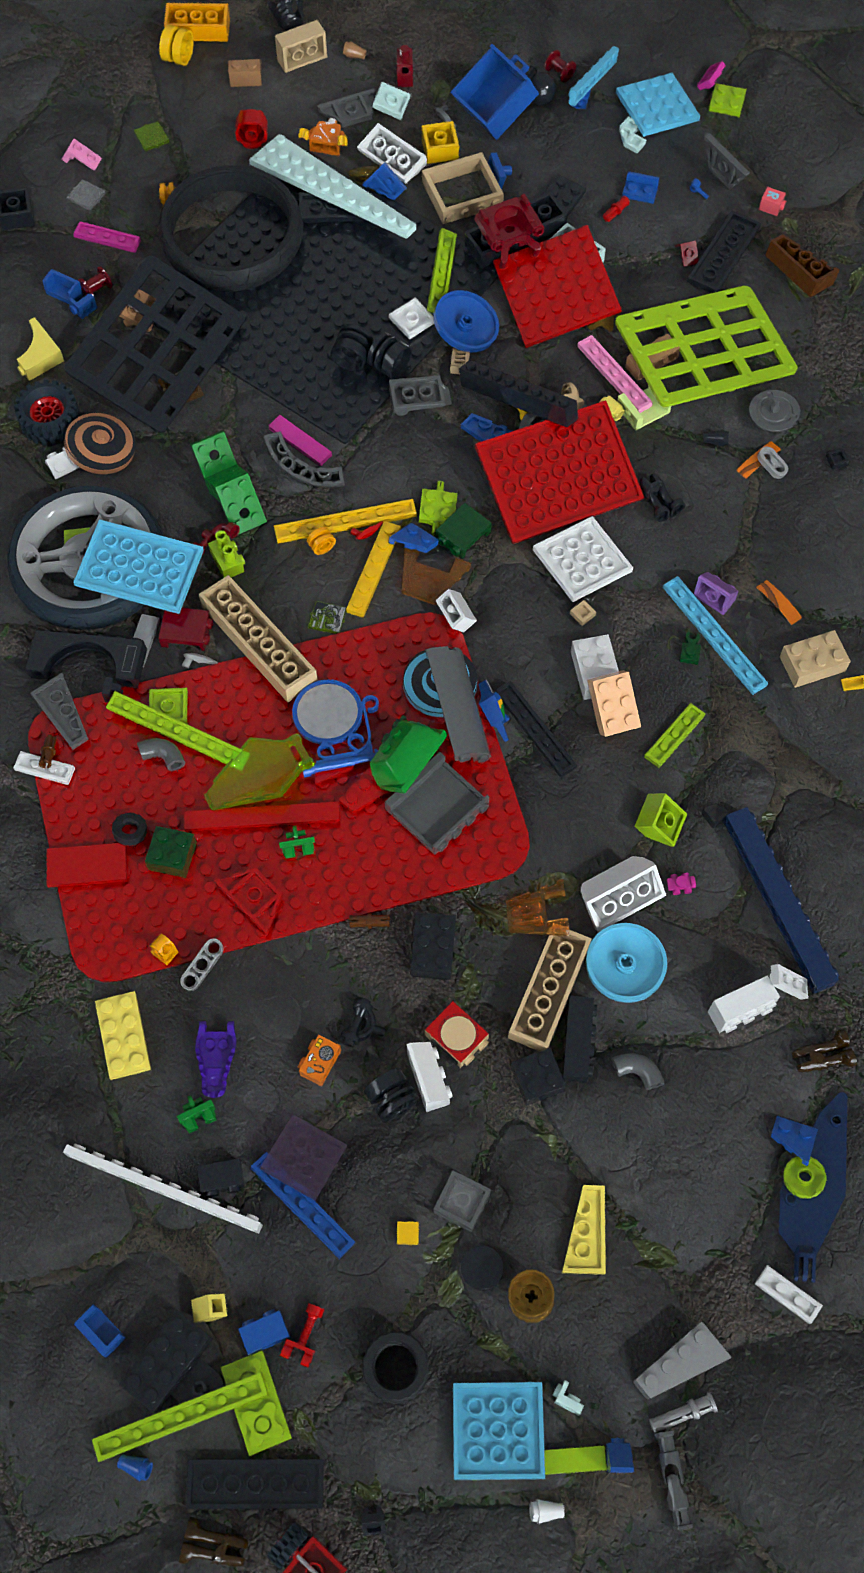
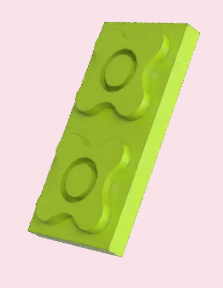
M257 1352L221 1367L226 1386L262 1372L269 1395L234 1408L249 1456L292 1439L264 1352Z

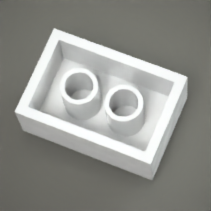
M609 634L572 641L571 655L583 700L591 699L587 680L619 671Z
M767 975L714 1000L708 1010V1014L719 1033L723 1031L729 1033L737 1028L736 1025L742 1022L748 1024L755 1019V1016L759 1014L764 1016L772 1012V1008L777 1005L776 1002L780 996L775 987L772 986V982Z

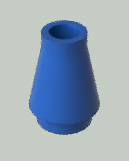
M122 1454L118 1460L117 1467L138 1481H146L152 1472L153 1463L148 1458Z

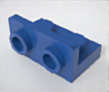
M628 172L622 196L654 204L659 177Z

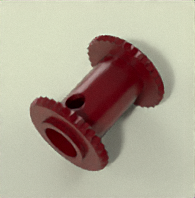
M554 50L545 61V69L547 71L554 69L561 74L560 80L567 82L575 73L576 63L574 61L565 62L560 58V51Z
M97 267L98 274L87 281H84L82 278L78 280L85 295L89 293L93 295L94 292L105 285L108 288H112V281L102 267Z

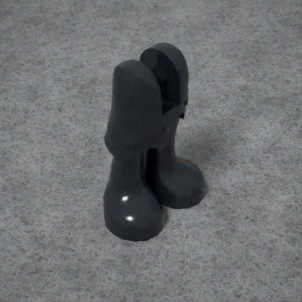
M653 473L649 476L650 482L646 477L639 480L645 498H647L648 502H651L655 510L654 518L656 521H666L669 515L673 518L684 510V501L681 499L673 500L668 494L665 484L657 474ZM658 494L661 497L665 506L662 505L659 499L657 498Z

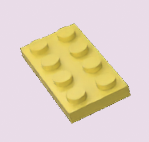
M133 991L95 1001L110 1080L151 1070L136 992Z

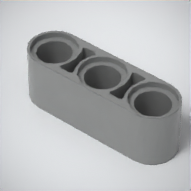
M218 939L208 940L186 969L180 980L184 989L188 991L196 990L221 957L224 947ZM213 943H217L220 946L219 951L215 954L209 952V946ZM206 960L208 963L205 970H198V961ZM189 976H193L196 979V983L192 987L185 985V980Z

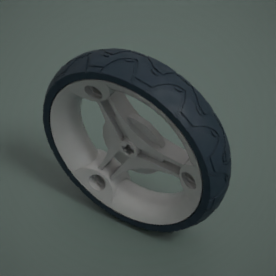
M99 486L69 488L52 494L50 497L48 496L37 503L27 512L16 527L8 548L7 565L9 578L19 599L31 612H34L36 616L44 621L75 630L105 628L124 621L139 611L144 604L103 593L101 598L89 601L65 599L46 589L41 583V579L44 573L64 572L68 577L75 580L99 519L164 536L157 520L143 504L118 490ZM98 515L97 520L86 533L70 538L62 548L48 552H38L43 539L61 523L80 516Z

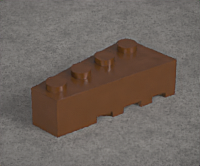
M783 234L771 240L765 256L809 297L834 284L840 269L836 267L831 268L827 265V261L823 259L821 261L813 256L814 253L809 250H802L800 248L801 245Z

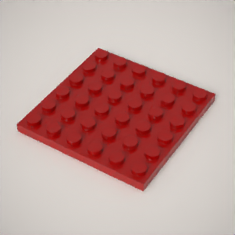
M588 225L539 243L541 250L538 256L533 255V249L530 247L508 255L507 264L504 269H501L499 266L501 258L493 261L525 348L622 312Z

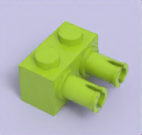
M225 531L216 532V540L208 543V546L223 578L228 575L234 577L243 573L245 561L242 554L238 555L235 541H231Z

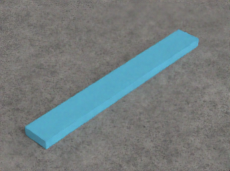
M679 576L663 585V589L752 695L768 685L765 678Z

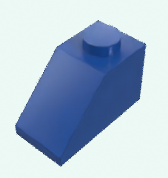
M612 1438L611 1443H606V1473L634 1472L630 1443H625V1439Z

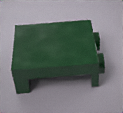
M464 503L436 529V538L439 540L438 543L441 546L447 547L454 556L464 559L465 552L482 535L487 537L491 533L492 523L468 504Z

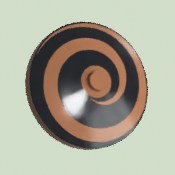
M87 413L75 418L68 425L64 436L65 451L71 461L83 470L95 474H111L124 469L132 461L135 453L136 443L131 429L122 420L105 413Z

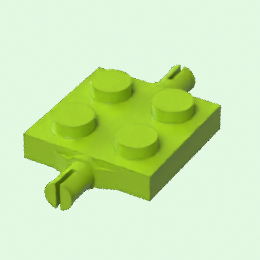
M440 481L437 482L436 490L422 489L419 523L431 525V534L433 536L435 530L456 511L458 493L443 491V481L441 482V487Z

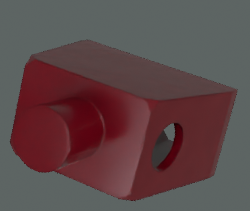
M402 45L397 49L398 87H413V50L407 45ZM407 67L408 73H402V68Z

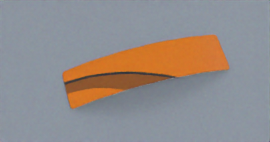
M772 441L763 446L771 447L776 453L781 450ZM761 449L737 469V472L747 479L762 465L757 458Z
M765 580L756 587L771 600L791 625L802 618L791 602L768 580Z

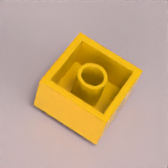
M453 121L422 125V143L427 164L459 159V143Z

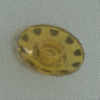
M379 166L355 168L350 170L348 174L352 177L361 178V181H366Z

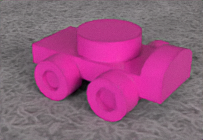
M683 873L679 877L677 874H672L666 880L668 891H672L673 895L681 894L680 890L683 889L685 894L692 893V888H696L695 876H689V873Z

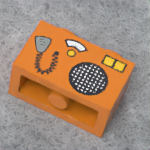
M318 1035L317 1039H313L309 1044V1053L306 1058L302 1057L298 1068L300 1076L322 1087L341 1052V1046Z

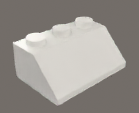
M431 1042L407 1044V1056L426 1112L450 1105L449 1098H452V1093L449 1085L445 1086L443 1079L446 1076L443 1067H439L437 1059H439L437 1048H432Z

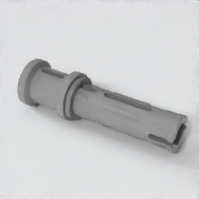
M707 1392L706 1396L696 1400L690 1399L687 1405L655 1418H650L649 1422L654 1434L691 1418L698 1420L701 1415L711 1411L714 1413L718 1412L711 1393Z

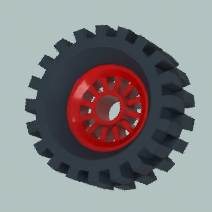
M44 380L42 384L36 381L33 387L30 384L27 385V391L21 390V397L17 396L15 400L17 404H14L15 414L23 434L29 440L33 439V442L36 444L41 441L42 445H47V442L56 445L57 440H60L61 443L64 442L65 431L68 425L80 416L72 390L69 387L66 388L64 383L59 385L56 380H53L52 383H49V380Z

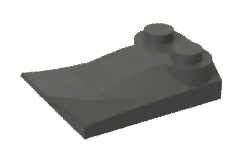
M440 375L389 380L392 410L397 415L403 416L411 410L442 407L452 404L449 388L442 383Z

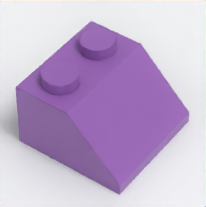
M709 572L699 576L694 595L698 600L722 615L734 603L738 594V590L734 586L723 582L718 576L712 575Z

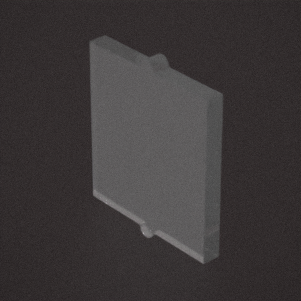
M81 180L76 187H73V191L67 196V200L91 211L97 203H100L99 200L105 195L106 191Z

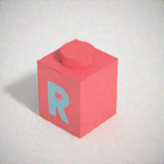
M767 187L761 199L759 210L778 216L779 211H783L786 205L784 200L786 193Z

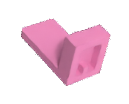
M73 139L61 160L67 163L70 158H76L92 170H95L102 158L76 139Z

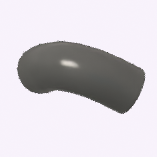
M153 738L137 743L143 761L152 757H160L164 760L167 769L170 771L181 769L185 765L184 757L178 747L166 739Z
M626 1053L611 1057L618 1077L628 1073L637 1074L642 1079L646 1090L654 1089L665 1083L656 1064L645 1055Z

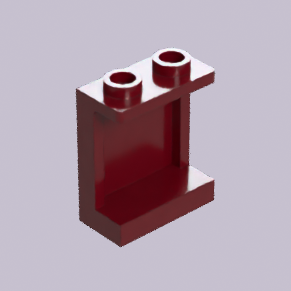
M181 608L180 614L164 610L159 634L161 647L169 648V643L200 646L201 651H205L206 645L210 643V634L208 633L209 629L213 627V618L210 617V613L207 610Z

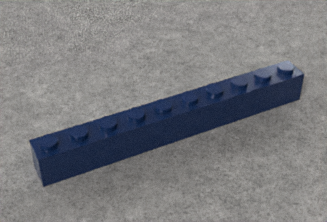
M748 807L726 815L723 823L804 978L807 979V984L812 993L815 994L834 986L839 980L838 971L830 964L827 951L821 947L819 943L820 938L817 932L812 930L808 915L803 913L799 898L794 896L790 881L785 879L781 864L776 862L772 847L767 845L763 830L758 828L755 815L749 811Z

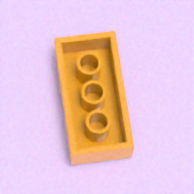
M166 3L164 28L169 24L177 26L179 29L191 30L194 41L228 42L230 26L228 4Z

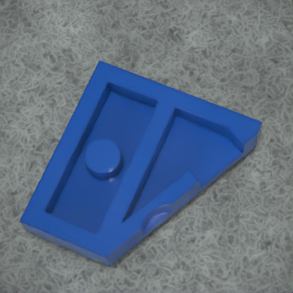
M410 523L389 537V543L392 545L395 542L405 544L404 548L416 549L424 553L438 546L439 542L437 538L413 523Z

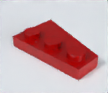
M369 767L339 799V803L352 814H355L373 804L375 800L382 796L385 797L391 794V791L382 790L377 785L372 775L371 767Z

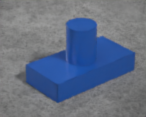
M490 153L487 163L502 189L506 176H511L512 167L502 166L497 153Z

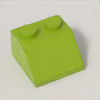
M666 793L648 794L634 827L645 837L674 847L687 813Z

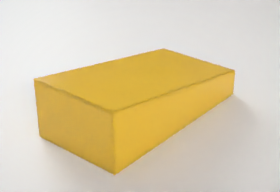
M864 675L841 679L843 691L864 689Z

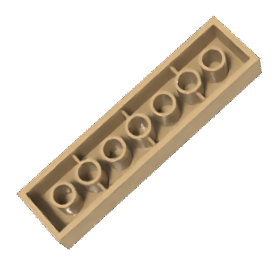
M229 575L199 594L202 608L209 611L210 617L213 618L218 626L287 702L296 698L306 686L318 681L316 669Z

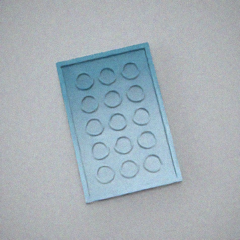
M99 519L73 583L77 587L180 614L204 549L202 546Z

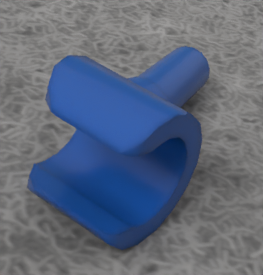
M694 179L691 183L690 191H697L705 199H708L709 195L700 188L701 182L698 179Z

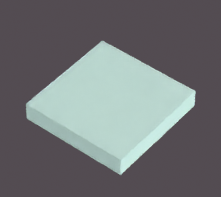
M382 82L372 108L401 120L411 94Z

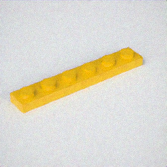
M386 521L383 522L346 608L347 613L364 618L394 545L389 543V537L401 530V526Z

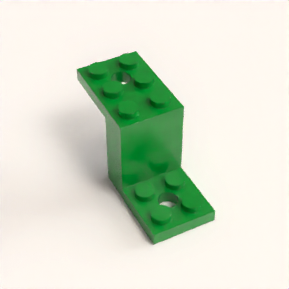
M222 430L190 444L209 493L221 503L228 523L233 522L240 527L238 535L266 523V518L249 474L237 465L225 432ZM212 450L218 451V456L215 459H210L209 457ZM247 508V515L241 517L239 514L240 510Z

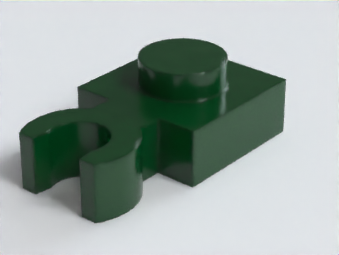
M687 632L685 637L686 643H682L679 662L698 665L701 645L697 644L700 634L697 633L696 638L691 639L689 637L690 632Z

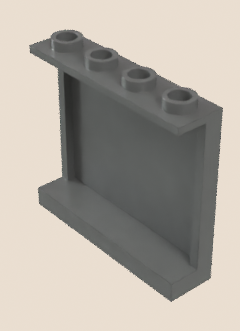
M441 752L426 764L405 794L395 792L385 801V809L434 855L438 851L442 852L452 838L456 839L466 825L470 826L475 821V817L479 813H484L489 807V796L486 795L484 797L447 764L445 756Z

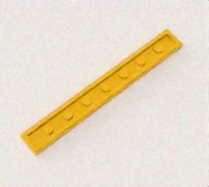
M413 499L274 525L277 543L279 544L308 538L314 530L320 527H327L331 533L375 525L381 521L392 522L417 517V512Z

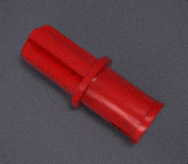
M622 196L620 200L613 203L611 208L603 214L604 221L610 222L615 216L620 215L622 210L630 204L629 199L626 196Z

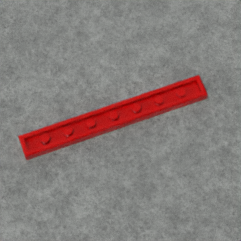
M339 801L184 811L185 832L340 822Z

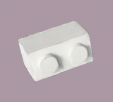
M448 589L435 600L452 629L465 632L477 621L461 593Z

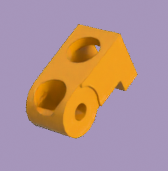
M162 933L150 945L152 948L151 953L166 966L178 954L174 943Z

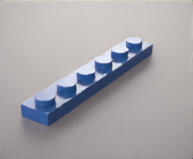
M267 1152L251 1165V1170L338 1259L355 1244V1241Z

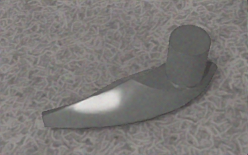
M447 105L435 108L437 115L442 121H452L449 115L445 113L448 110Z

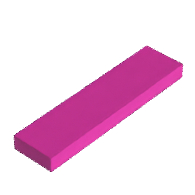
M79 221L73 233L75 238L133 253L136 252L141 242L139 236Z
M281 415L269 425V430L273 433L281 431L287 443L320 467L332 456L330 450Z

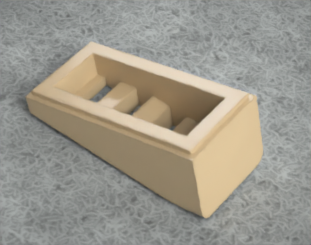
M453 347L450 374H459V368L469 361L470 352L461 351Z

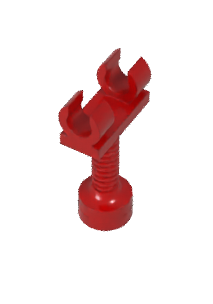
M308 1303L305 1311L308 1313V1320L305 1322L306 1324L301 1332L302 1335H300L299 1341L295 1343L286 1339L280 1356L289 1359L293 1347L305 1351L300 1365L307 1368L311 1364L315 1351L307 1348L305 1343L308 1341L307 1339L312 1331L311 1328H313L315 1320L322 1318L324 1309Z

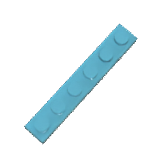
M613 46L609 51H606L605 55L592 66L591 70L588 73L586 72L584 77L578 80L574 87H571L568 94L570 105L575 106L617 61L619 48Z

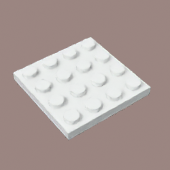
M593 516L533 546L535 554L572 602L633 571L632 565Z

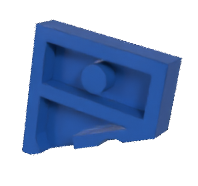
M385 162L362 184L364 187H370L376 190L377 193L384 194L393 200L407 188Z
M777 1116L771 1138L777 1143L782 1144L790 1154L795 1153L802 1159L801 1163L808 1166L818 1129Z

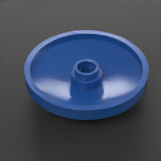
M452 291L445 294L435 307L433 315L435 327L440 336L452 347L465 352H480L489 348L495 341L499 332L497 314L492 306L479 295L469 291Z

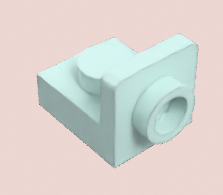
M565 1380L562 1385L558 1383L553 1394L556 1397L554 1403L576 1415H580L584 1405L580 1404L581 1400L571 1394H568V1396L564 1395L569 1382Z

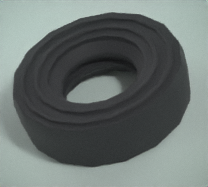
M136 813L121 814L113 822L112 834L114 839L120 844L136 845L146 837L147 824L145 819ZM132 824L137 827V831L132 834H126L122 831V828L125 825Z

